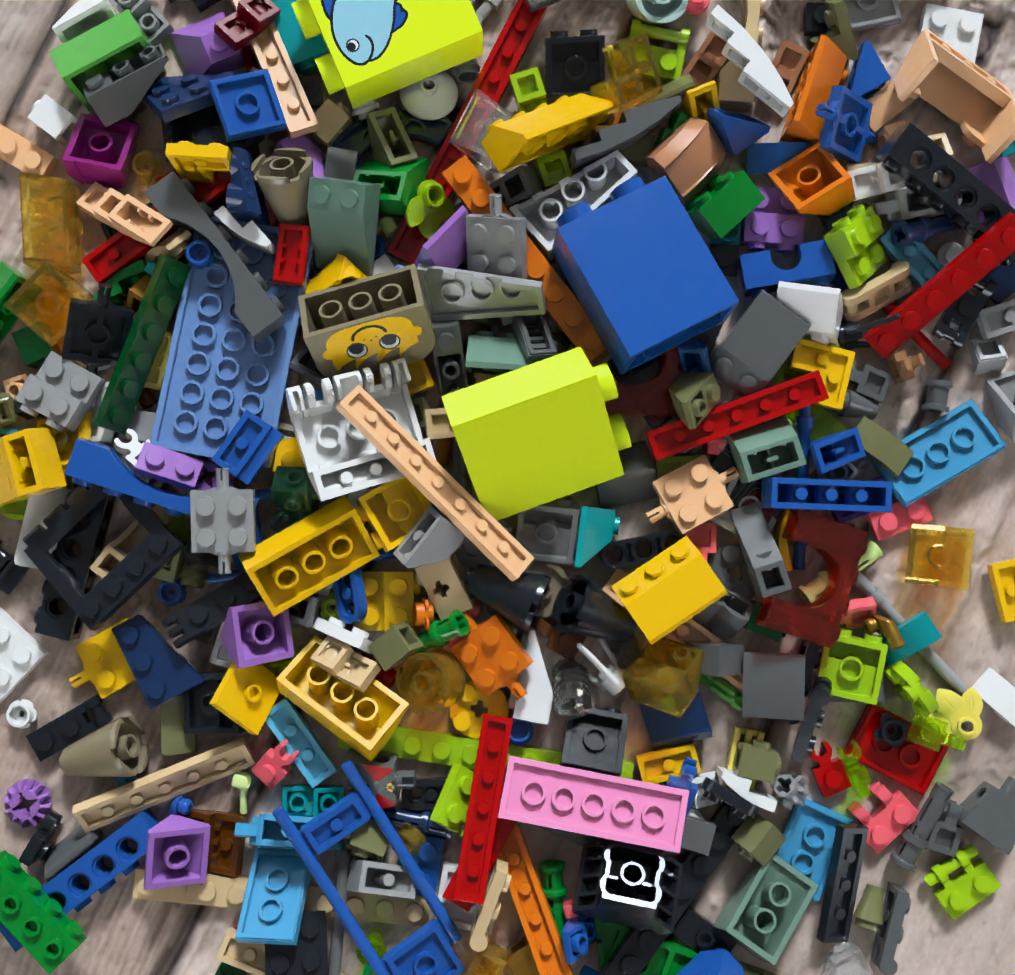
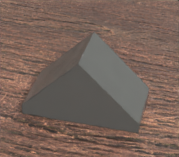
M314 593L288 608L290 621L305 627H313L316 618L320 615V605L323 596Z
M684 641L683 671L716 677L743 674L744 644Z

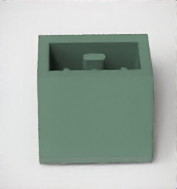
M785 415L726 436L736 469L740 475L741 484L807 464L798 435Z

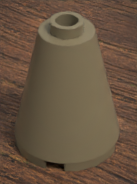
M293 147L275 149V155L266 158L265 153L260 155L252 163V175L279 225L280 223L310 226L307 203L309 177H313L312 157H308L305 150Z
M131 716L120 717L65 747L59 758L60 768L68 776L77 777L136 776L145 770L148 763V743L143 744L141 735L145 734L143 727Z

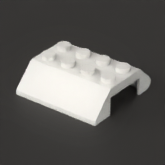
M404 358L390 361V367L387 362L379 365L381 380L379 385L374 386V376L369 367L362 368V377L359 370L332 376L333 387L329 378L321 379L323 400H315V391L310 382L302 385L304 398L299 385L285 389L289 416L305 469L320 502L405 477L336 409V406L358 385L436 460L430 438L423 439L407 387L411 376Z

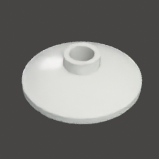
M443 71L400 89V100L405 110L412 116L422 120H437L445 117L454 109L458 100V89L453 78ZM425 87H432L433 89L427 90Z

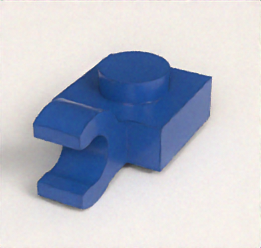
M688 757L684 758L679 776L676 777L669 774L665 786L689 790L686 815H688L698 792V784L692 783L697 772L695 767L697 761Z

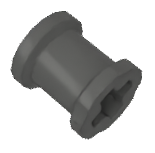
M936 379L925 380V385L928 387L925 404H922L921 409L938 413L949 412L947 400L949 389L953 387V383Z

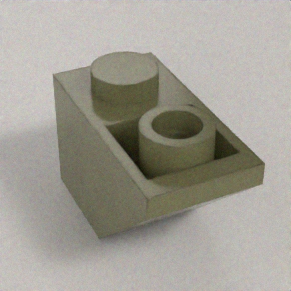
M713 372L681 373L668 388L677 416L689 429H696L721 399L720 387L716 383Z

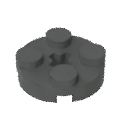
M739 544L720 547L716 549V553L710 554L707 562L728 591L736 592L748 600L756 595ZM736 566H739V573L742 574L741 578L734 579L731 582L727 569L729 567L734 569Z

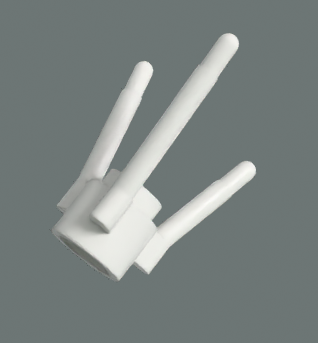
M598 638L614 667L611 664L605 667L582 643H577V648L600 671L598 677L601 680L566 658H562V663L594 683L602 692L607 690L612 696L619 693L627 685L629 678L624 674L626 668L618 661L606 640Z

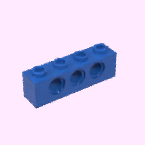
M782 477L762 478L761 508L891 512L892 482Z

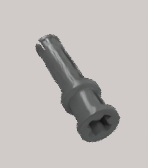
M936 781L911 828L903 831V840L896 852H891L890 858L895 863L909 871H915V862L922 850L928 848L929 841L927 839L945 809L946 804L954 794L951 788Z

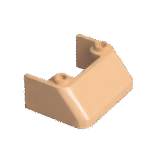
M924 29L914 41L894 78V90L898 95V99L904 102L910 97L913 99H917L918 96L960 125L964 133L961 136L962 139L973 148L979 146L982 149L986 162L991 164L1015 140V98L1002 83L933 32Z

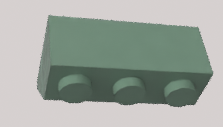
M476 331L475 335H469L465 368L467 374L484 373L499 376L544 359L528 360L514 333H505V337H493V332ZM554 341L558 352V341Z

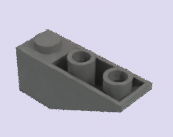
M161 43L156 46L145 47L140 51L139 55L129 60L125 59L117 62L112 69L103 74H94L82 84L87 101L105 127L133 113L169 59Z
M459 320L432 322L435 335L433 355L440 397L469 387ZM441 397L442 408H445Z
M754 502L729 510L756 596L766 598L791 590L792 586L783 558L759 503Z

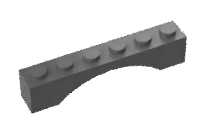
M172 171L144 191L145 195L158 212L173 223L172 226L184 228L201 236L220 252L233 280L235 314L258 343L288 322L282 314L286 311V308L276 295L270 299L264 291L268 285L258 271L252 275L246 266L251 262L240 248L235 251L228 243L233 238L222 224L217 227L210 219L214 216V213L205 201L202 200L198 203L192 195L197 191L186 176L180 180L176 173Z

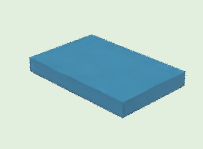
M806 798L803 802V807L793 805L781 831L787 839L775 854L819 885L812 897V900L819 902L826 886L837 824L854 823V820Z
M255 849L235 935V940L238 943L297 945L311 873L296 850Z

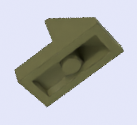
M824 1L826 11L823 12L826 26L829 29L831 28V31L822 35L828 36L848 59L853 61L859 59L846 1ZM821 35L810 39V41L816 43Z

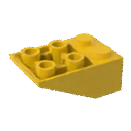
M52 427L27 428L0 438V506L67 486Z

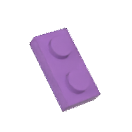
M145 441L135 464L134 473L191 491L195 489L204 461Z

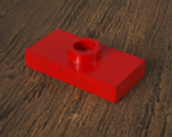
M280 223L272 280L274 284L304 288L311 236L310 226Z

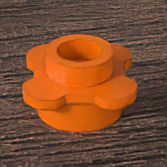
M421 598L420 602L413 603L412 618L414 626H421L425 630H428L429 623L434 621L433 605H429L428 599Z

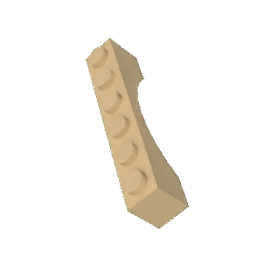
M739 0L742 10V27L758 45H761L763 26H759V16H763L765 0ZM731 61L720 70L715 81L720 110L748 112L753 103H757L758 97L737 81L742 70Z

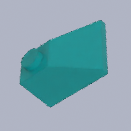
M580 506L572 563L574 567H582L612 541L613 534L618 535L620 517H615L616 510Z

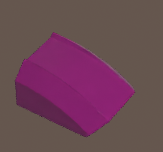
M81 113L62 158L67 174L82 185L84 183L92 185L94 182H97L103 187L113 188L116 191L126 186L136 151L139 123L121 119L105 127L97 114Z

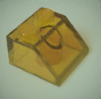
M911 523L905 583L971 592L977 536L975 529Z

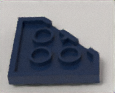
M228 71L216 74H189L163 78L157 76L142 100L166 123L214 105L208 81L238 75V73Z

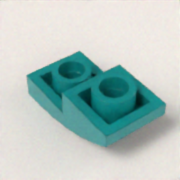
M921 611L897 626L906 645L892 651L888 644L885 666L887 667L897 661H901L942 638L926 612ZM879 634V636L883 637L882 642L888 643L885 636Z
M310 784L282 785L281 806L284 807L289 816L316 817L343 798L344 787L317 785L312 788Z

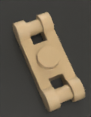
M897 261L892 264L890 270L860 287L844 290L841 294L843 305L846 306L844 308V319L853 323L860 321L908 294L912 290L911 280L907 277L910 274L909 263L907 261Z

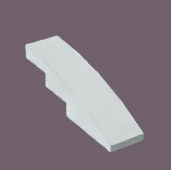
M717 5L710 13L706 27L726 42L721 54L742 70L737 81L780 116L784 117L794 102L781 76L763 49L742 25L722 7Z

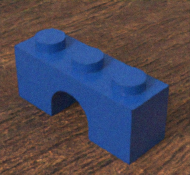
M825 240L799 244L796 252L798 265L790 270L777 268L771 260L770 250L740 255L738 267L744 297L752 296V299H755L762 289L769 294L770 292H775L778 289L779 281L822 287L829 285V282L836 275L833 255Z

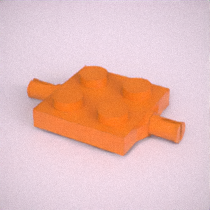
M468 610L463 612L468 620L470 631L460 642L451 648V651L485 698L495 690L508 686L518 701L527 692L517 678L534 661L500 614L497 613L486 622L477 624Z

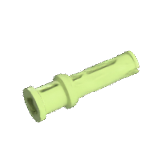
M870 541L859 551L843 560L828 572L825 570L817 573V578L805 586H798L797 591L807 606L814 609L817 607V602L829 594L834 595L837 593V590H839L838 586L862 571L872 562L881 558L883 553L875 542Z

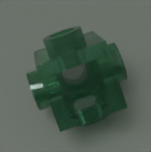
M277 466L271 487L274 507L290 511H311L313 500H317L318 495L307 475L306 469L303 467Z

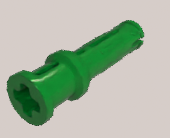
M454 610L444 620H435L430 623L428 630L417 634L424 646L410 658L431 647H443L458 635L462 637L467 635L470 629L465 615L459 610Z
M544 860L539 863V870L542 871L543 890L563 942L562 929L565 925L563 898L567 894V887L564 886L563 870L566 866L562 860Z

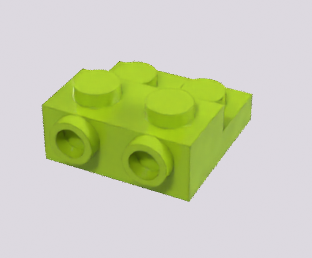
M863 204L850 209L846 217L832 224L833 229L823 237L849 289L862 285L887 262L884 249L877 240L885 232L881 219L875 213L872 205L865 208Z
M834 627L833 632L827 631L818 677L823 676L831 680V695L877 705L888 643L882 642V636L865 633L864 638L851 636L852 630L841 627Z

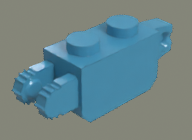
M259 814V817L252 816V823H235V837L250 838L249 845H255L257 848L295 850L273 814ZM289 816L298 831L301 829V826L315 818ZM337 842L327 850H341L342 843Z

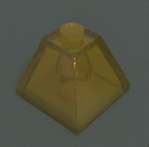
M44 261L4 306L53 347L65 335L70 298L91 301L94 296L77 280Z

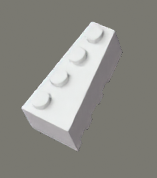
M616 150L583 168V171L570 178L568 176L560 180L557 185L546 191L531 196V199L520 205L516 204L510 207L509 212L514 217H526V234L550 261L554 257L551 251L556 231L559 227L557 224L559 216L569 208L583 202H587L592 210L612 202L610 193L626 180L637 177L638 171Z

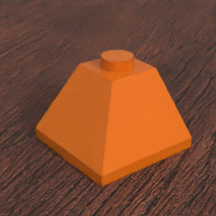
M819 141L769 172L768 176L799 214L830 216L856 200L852 177L830 152L819 147Z

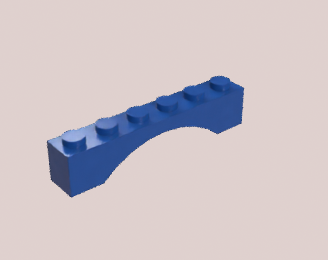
M85 438L76 439L65 471V475L73 477V483L85 487H91L93 483L104 487L102 492L112 496L121 497L122 493L133 496V502L151 507L152 503L163 506V512L178 517H181L182 513L190 515V495L165 491L147 483L134 474L121 461L112 447ZM255 495V511L260 499V496Z

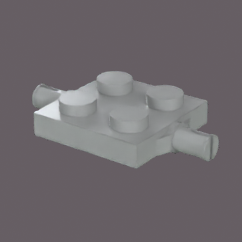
M489 194L490 213L484 215L469 214L465 216L468 271L526 279L528 278L526 217H514L503 213L502 194Z
M216 468V487L208 490L190 491L191 553L218 555V573L223 574L225 572V574L232 573L231 555L237 552L256 551L255 489H237L229 486V468Z

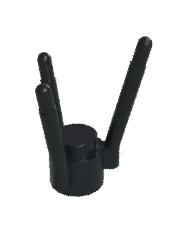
M894 314L862 325L858 321L853 323L842 318L837 339L840 348L845 347L846 350L872 347L867 341H858V339L863 337L862 331L901 318V315Z

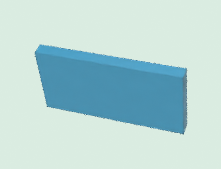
M970 399L900 440L914 454L898 478L875 464H871L879 475L884 477L885 482H892V493L901 506L906 508L1005 450L1007 444L975 402Z

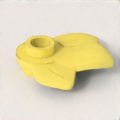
M973 687L967 689L962 696L951 690L937 689L936 700L939 708L937 709L938 711L933 712L924 719L927 726L935 733L944 736L955 734L963 740H972L978 737L983 727L979 717L983 709V701L979 693ZM969 721L973 725L970 730H963L961 728L962 723Z

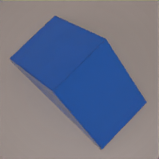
M864 41L857 50L859 59L853 61L846 87L864 99L881 90L891 79L873 46L867 41Z
M709 107L707 111L711 126L726 147L727 152L734 156L769 133L771 128L755 117Z
M857 427L813 439L809 445L818 474L826 473L866 456Z

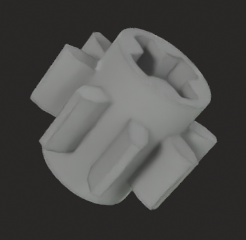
M789 769L788 774H779L774 784L770 785L776 793L773 797L777 800V803H783V806L788 810H791L793 805L803 807L806 796L810 795V792L804 787L808 782L807 779L801 775L797 776V773Z

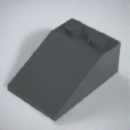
M762 289L710 355L711 372L714 373L718 380L742 397L759 392L765 388L809 330L811 324Z

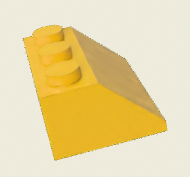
M687 535L611 586L651 645L728 594L703 555Z

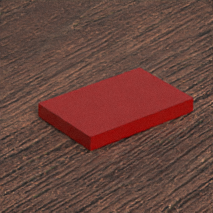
M867 703L842 753L924 796L951 743L907 720L905 721L908 723V730L900 747L893 748L886 741H877L873 736V732L878 729L882 714L889 713L896 720L903 718L878 705ZM889 728L888 732L892 733L893 728Z

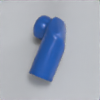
M177 796L171 804L168 816L173 814L183 817V815L190 814L193 809L192 800L186 799L185 796Z

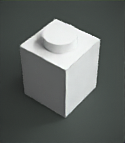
M45 94L42 99L34 103L31 113L28 115V118L64 147L68 146L78 119Z

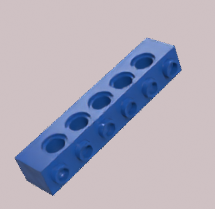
M150 808L141 811L42 886L41 889L50 898L57 900L56 894L64 897L65 904L60 903L65 914L72 909H75L78 913L93 901L90 897L98 890L100 894H103L117 883L114 878L122 872L127 876L140 865L138 859L146 854L147 832L160 821ZM127 839L134 840L137 843L138 849L132 850L127 844ZM104 857H108L112 860L114 865L113 868H109L105 865ZM80 875L85 876L89 880V886L82 884ZM0 922V932L13 950L17 952L24 947Z

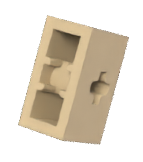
M455 551L449 559L415 567V578L421 587L424 586L428 594L429 605H433L434 613L437 612L440 620L449 617L450 613L454 610L464 612L474 607L477 598L467 591L468 585L464 584L466 573Z

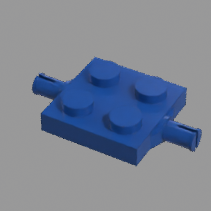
M843 85L832 86L827 105L820 103L816 107L819 111H815L817 116L825 119L820 133L819 147L848 163H860L865 144L874 146L878 142V140H875L878 139V135L869 129L873 104Z

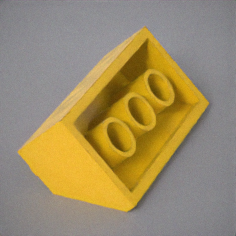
M582 93L571 97L564 95L553 104L547 105L542 103L531 112L525 113V111H521L507 121L499 119L493 122L487 128L488 133L480 143L499 173L584 140L614 105L610 100Z
M345 495L257 544L255 552H243L238 555L247 574L273 617L380 556L355 507Z
M315 635L276 678L278 690L283 696L372 762L391 739L409 707V703L375 678L365 692L362 693L311 661L310 657L323 640Z

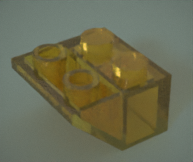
M661 638L652 645L648 642L622 675L631 700L681 718L697 695L705 656L704 650L667 638Z

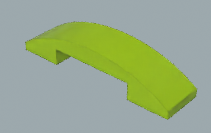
M538 67L509 75L518 112L525 111V113H528L542 103L547 104L546 92ZM562 148L534 159L545 188L555 186L560 180L573 176L565 150L563 151Z

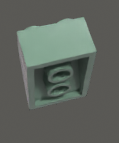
M309 177L307 210L317 268L324 269L336 258L337 254H340L349 259L366 276L373 275L381 184L331 177Z
M774 854L765 867L759 862L727 900L713 927L761 961L775 966L819 885Z

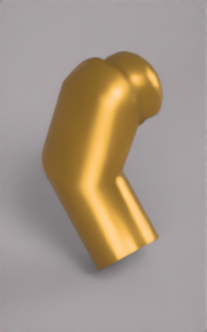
M872 615V618L864 620L863 627L868 634L877 632L884 635L892 651L906 645L893 620L880 615Z

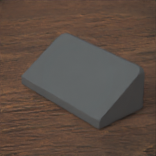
M79 825L56 844L44 858V876L46 879H51L100 839L104 832L98 828L85 833Z

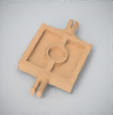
M704 454L651 483L659 497L660 506L645 513L646 518H650L648 522L653 524L666 516L674 523L681 536L734 507V504L726 492L725 484L739 478V472L734 473L737 469L732 466L730 469L718 474Z

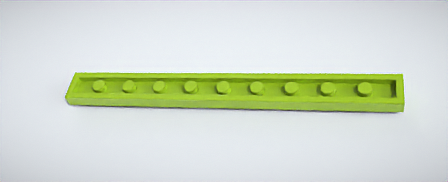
M398 725L391 739L381 751L395 753L398 755V758L452 766L453 763H458L468 769H474L479 739ZM339 738L337 748L347 750L352 748ZM509 743L504 774H506L509 755L560 765L562 751L528 745L514 746ZM623 760L622 773L618 777L632 779L634 762Z

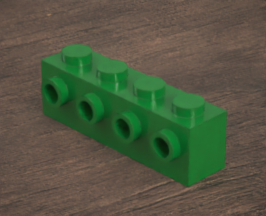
M4 850L0 853V922L50 974L87 937L83 934L82 927L76 921L70 920L62 911L60 903L50 898L41 889L40 882L23 870L18 858Z

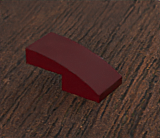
M241 0L238 2L236 12L215 22L214 33L231 49L236 51L262 33L280 15L281 9L271 0Z

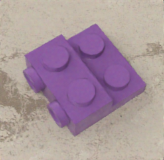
M756 186L765 199L741 220L740 246H748L749 251L759 252L765 251L766 248H775L778 253H794L795 250H798L799 244H803L805 216L797 212L778 188Z

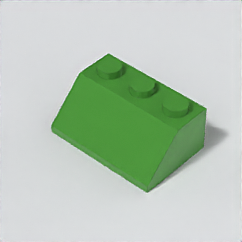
M127 9L49 51L61 78L90 112L93 108L85 97L82 84L90 76L103 74L112 69L117 62L125 59L129 60L139 55L142 49L151 46L130 10ZM164 67L159 74L166 71Z

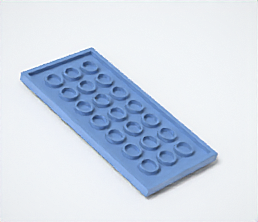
M215 215L210 218L216 227L222 224ZM236 220L242 228L249 223ZM255 223L277 249L279 227ZM227 230L233 238L228 242L234 251L240 248L251 262L246 266L252 275L258 271L268 285L264 291L270 299L276 295L286 308V311L282 314L288 322L259 343L235 314L233 280L220 252L214 247L215 261L210 267L205 266L203 269H195L191 266L181 292L150 443L176 452L213 458L246 409L279 431L286 397L285 389L288 387L291 372L289 364L294 357L301 322L298 296L305 294L314 258L312 236H310L305 285L303 288L274 284L272 280L276 252L272 255L257 250ZM194 233L192 242L195 240H203L204 242H208L201 236ZM200 252L198 257H202L203 252ZM274 452L263 468L271 469Z

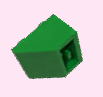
M372 158L355 170L353 181L381 184L378 213L406 215L409 201L417 196L418 186L426 179L430 160L428 158H418L417 161L390 168Z
M744 170L733 173L728 171L724 175L720 173L715 175L707 184L708 189L701 195L698 193L687 203L685 210L701 233L710 240L722 239L756 208L765 197Z

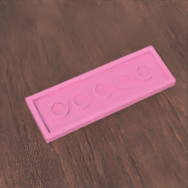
M509 755L498 818L680 853L689 790Z

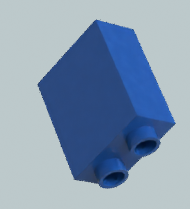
M666 176L646 185L641 177H633L621 183L610 193L612 202L595 210H592L587 202H583L569 208L557 219L559 227L556 231L551 252L621 375L725 322L740 302Z

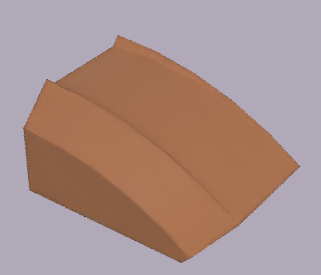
M690 117L644 158L649 166L653 167L659 178L667 177L682 205H687L719 171L727 149L709 121Z

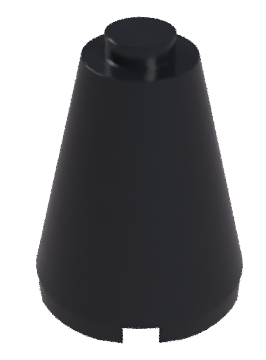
M478 564L476 568L470 567L464 584L468 585L467 591L519 629L529 633L542 606L543 597L546 596L551 577L545 574L524 571L518 579L512 582L497 566Z
M581 574L572 576L569 579L572 582L567 589L562 587L559 591L552 609V619L557 620V625H554L556 630L563 633L625 642L634 636L637 624L626 608L586 576Z

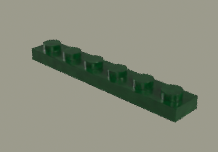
M160 253L93 424L118 433H126L191 266Z

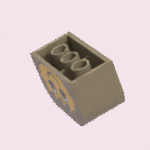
M415 264L298 296L303 339L320 373L332 379V376L359 370L362 377L361 370L369 367L372 373L376 374L380 372L379 365L381 363L387 362L390 367V361L404 358L407 365L425 358L435 345V335L429 308Z

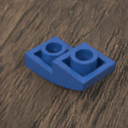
M811 142L753 143L747 147V174L769 173L811 147Z
M577 916L570 918L564 925L562 937L566 963L572 964L589 953L588 945L596 941V927L593 917L582 919Z

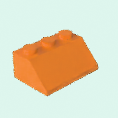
M821 34L805 61L793 97L794 104L788 112L780 137L781 140L787 142H811V146L820 141V133L825 119L816 115L815 111H819L816 107L820 103L827 105L832 86L843 85L848 74V69L844 68L848 57L828 36Z

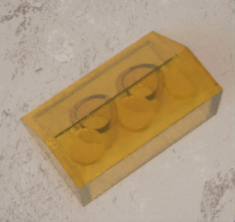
M20 172L23 263L45 275L80 274L81 264H83L81 259L84 258V251L80 247V235L83 234V224L79 218L78 205L76 204L81 197L79 189L64 178Z

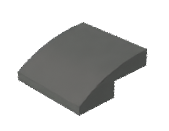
M744 651L742 717L804 721L805 655Z

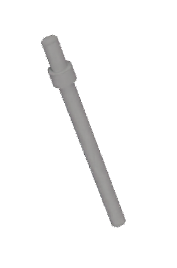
M861 572L851 577L855 585L865 594L864 598L873 596L877 608L886 618L893 620L897 626L905 622L903 617L885 599L886 595L879 587H874ZM930 646L918 651L957 694L962 696L969 689Z

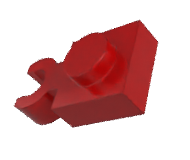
M823 740L821 741L824 748L823 753L816 755L813 749L812 754L808 753V755L818 764L810 769L821 795L827 798L852 787L840 758L835 757L831 759L832 748L828 742Z

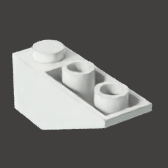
M532 627L528 634L522 633L520 643L534 662L526 667L517 678L527 694L517 701L511 692L508 709L513 710L512 718L548 725L554 695L535 630Z

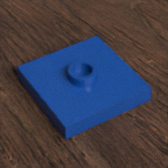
M268 68L208 81V87L227 143L286 130L287 123Z

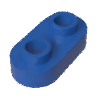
M360 568L333 582L337 612L340 619L347 624L359 623L364 620L367 614L363 575Z

